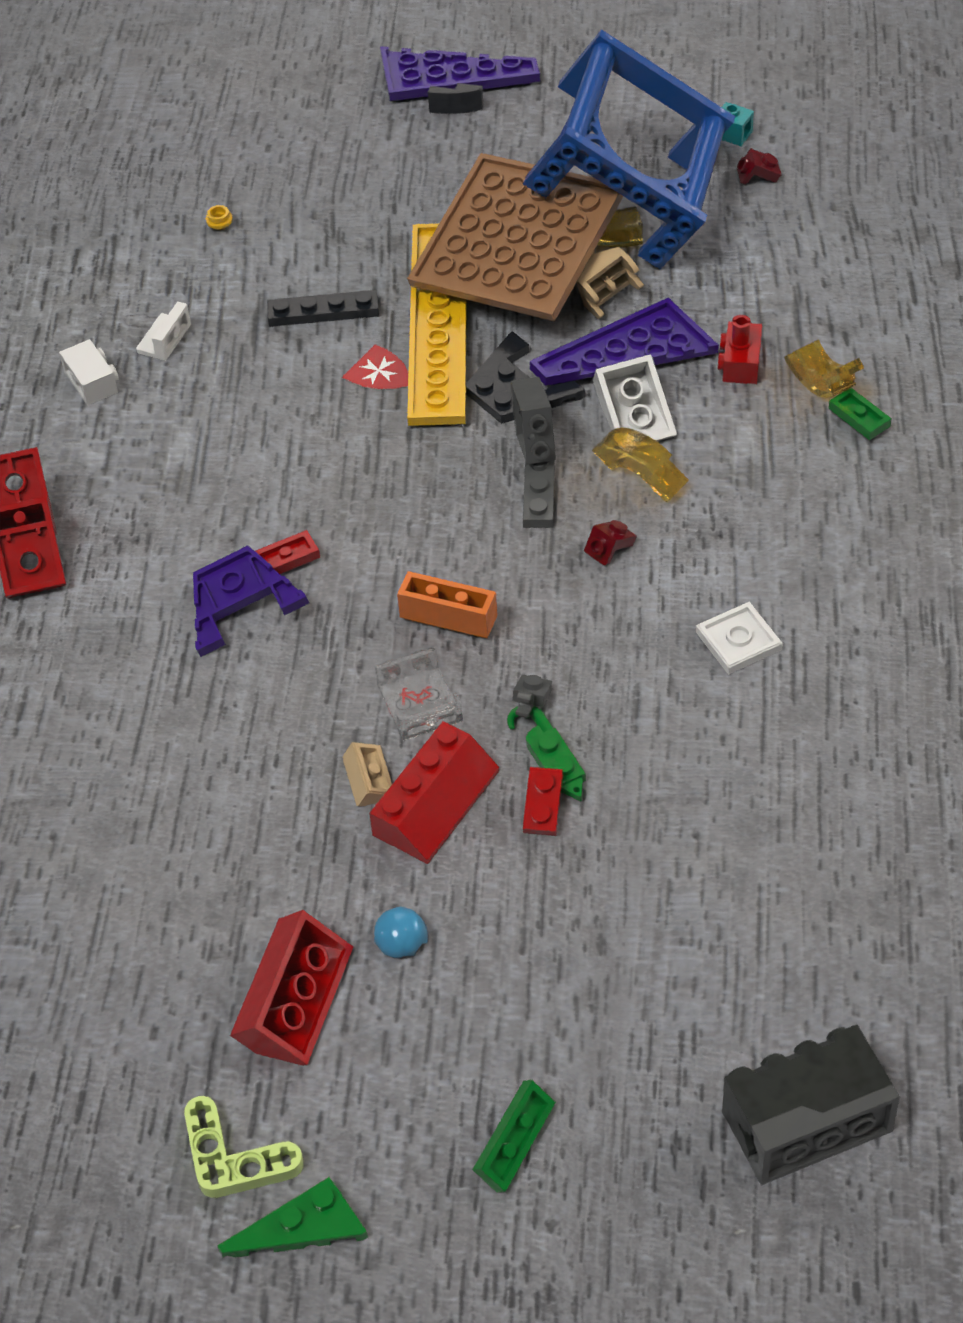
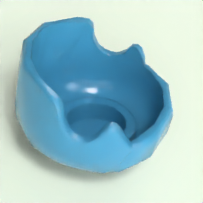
M402 906L385 911L378 918L374 926V942L384 955L393 958L414 956L418 948L428 942L427 925L414 910Z

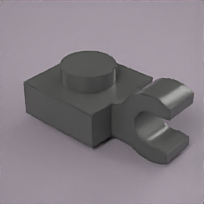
M521 675L513 690L512 701L519 702L515 715L529 717L533 706L544 707L552 691V681L542 679L537 675Z

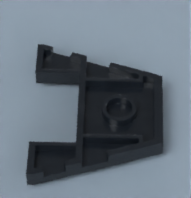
M513 331L508 334L466 383V395L501 424L514 420L510 381L530 378L513 364V362L529 353V344ZM575 381L553 384L549 388L544 389L551 408L561 406L564 400L574 398L575 401H578L585 397V389Z

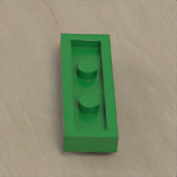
M533 1080L522 1082L472 1169L496 1192H506L556 1103Z

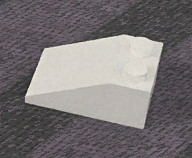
M651 354L595 370L593 383L598 399L621 451L677 436Z

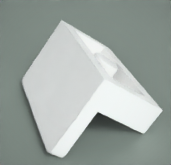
M177 302L169 314L161 313L136 347L137 353L166 361L191 326L188 305Z

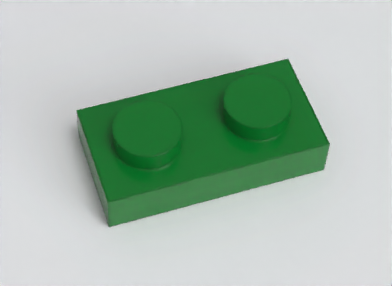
M851 387L829 400V410L869 441L891 427L892 418Z

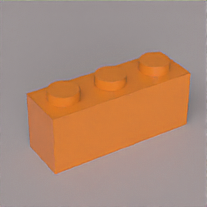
M408 571L397 593L399 615L403 619L488 639L497 618L495 591Z

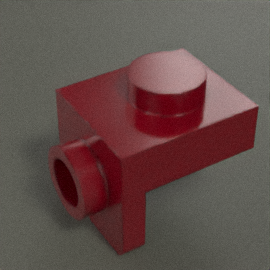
M752 148L739 160L737 165L740 183L747 185L753 175L775 183L782 175L775 156Z
M617 520L597 524L591 530L584 552L602 565H609L615 550L633 546L637 535L628 530L626 524Z

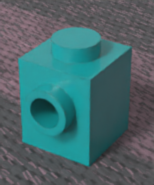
M725 102L722 108L733 114L735 119L734 123L723 134L722 140L742 146L753 132L754 111Z

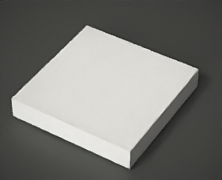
M750 602L696 625L697 635L728 675L782 651L783 643Z

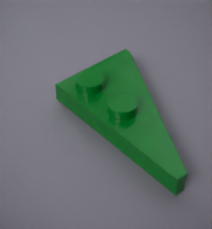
M328 1177L217 1245L223 1258L226 1256L237 1258L250 1256L251 1251L273 1249L274 1252L304 1249L309 1245L327 1246L331 1245L333 1240L356 1238V1242L364 1241L368 1238V1234L332 1179Z

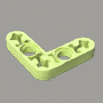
M197 1096L186 1104L184 1115L196 1177L201 1192L207 1197L219 1198L290 1180L301 1173L304 1167L302 1152L295 1143L289 1141L227 1156L215 1102L209 1097ZM201 1109H205L208 1128L201 1129L197 1117L198 1111ZM213 1139L218 1142V1146L213 1152L204 1154L198 1150L202 1141ZM289 1155L291 1165L284 1166L282 1156ZM270 1158L272 1171L268 1172L265 1159ZM249 1162H255L261 1166L259 1173L253 1177H245L240 1173L241 1168ZM215 1164L219 1176V1183L214 1185L211 1184L208 1165Z

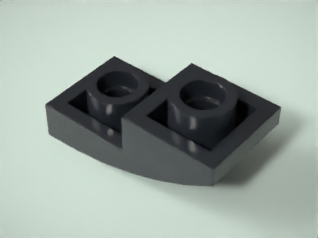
M457 83L455 89L430 86L428 90L429 113L461 114L480 111L484 107L483 86Z

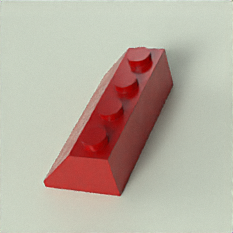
M442 721L369 813L372 836L428 864L497 775L499 766L469 733Z
M304 910L279 918L230 1036L256 1054L302 1066L307 1065L353 946Z

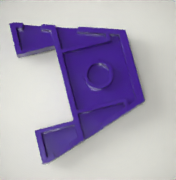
M247 545L193 572L194 605L196 606V619L194 620L195 630L197 631L195 648L200 657L226 645L216 625V621L272 593L284 616L309 604V601L303 591L295 588L290 580L284 575L281 576L273 569L271 564Z

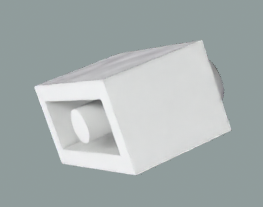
M90 339L59 352L65 374L87 406L118 393L116 381L119 380V376L113 364H107L103 350L101 348L97 349Z

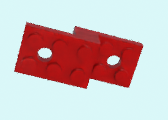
M35 447L0 455V574L5 597L12 598L66 586L56 539L57 531L39 450ZM11 476H19L23 479V484L18 490L7 488L6 483ZM34 554L38 557V564L34 569L28 570L22 567L21 561L25 555Z

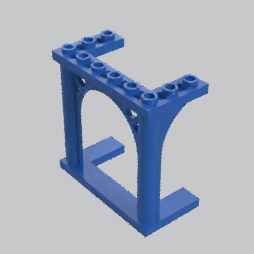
M601 29L560 80L558 88L575 98L572 110L559 137L526 175L523 184L544 198H547L575 165L664 221L642 245L638 253L639 257L661 269L706 222L707 214L701 210L723 134L734 123L735 116ZM611 71L694 123L669 151L668 155L670 160L687 170L684 175L671 180L649 177L624 162L611 148L599 122V107Z

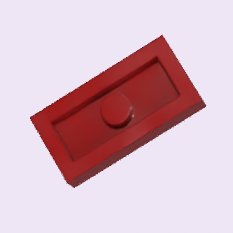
M307 530L255 550L279 574L320 558V551Z
M530 767L523 833L557 835L563 769Z

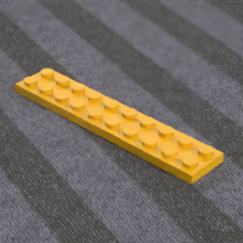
M439 223L413 224L411 271ZM411 286L408 426L466 424V299Z

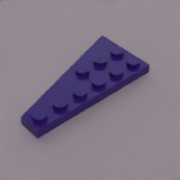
M380 46L390 101L428 97L430 86L455 89L457 83L483 86V89L540 82L537 60L532 57L505 56L502 59H490L489 54H480L479 58L467 57L464 52L427 50L422 54L412 53L410 48H402L401 52L389 51V47Z
M666 298L531 360L530 370L547 386L594 377L596 369L650 354L654 365L718 353L719 345L670 298Z

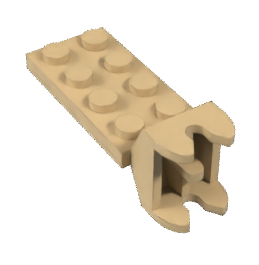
M620 247L598 253L593 251L576 282L584 307L598 319L604 316L599 306L626 286L631 284L638 290L644 286L635 274L639 271L638 266Z

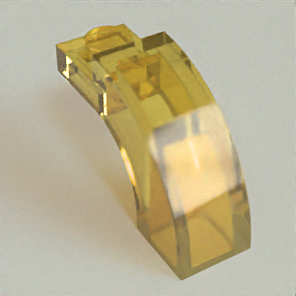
M819 339L784 356L786 363L796 378L809 391L824 398L833 397L855 386L854 380L857 378L854 373L864 369L860 358L845 365L836 363L825 352Z
M615 428L592 449L612 471L620 467L629 469L639 475L666 503L689 481L669 460L672 454L666 448L637 430Z

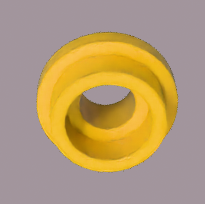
M223 205L211 207L206 215L207 225L217 230L228 227L233 220L231 212Z

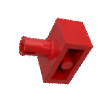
M746 315L735 316L732 322H728L727 333H721L720 350H725V353H719L718 370H723L722 382L757 384L762 324L751 323L750 318Z

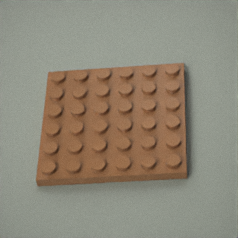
M480 153L407 280L410 286L555 321L624 196L594 177L568 172L549 196L544 198L523 184L526 175L535 164Z

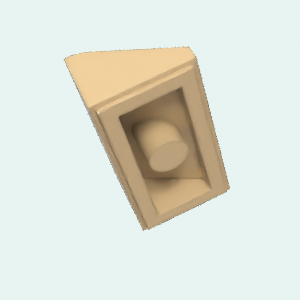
M352 742L343 755V762L355 803L359 807L378 803L392 785L381 746Z

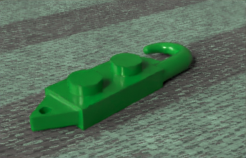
M518 706L512 709L507 716V724L511 730L515 728L514 720L519 716L515 715ZM533 706L530 717L537 726L532 728L526 736L529 752L540 768L563 769L561 792L578 801H582L583 782L586 781V773L543 711Z

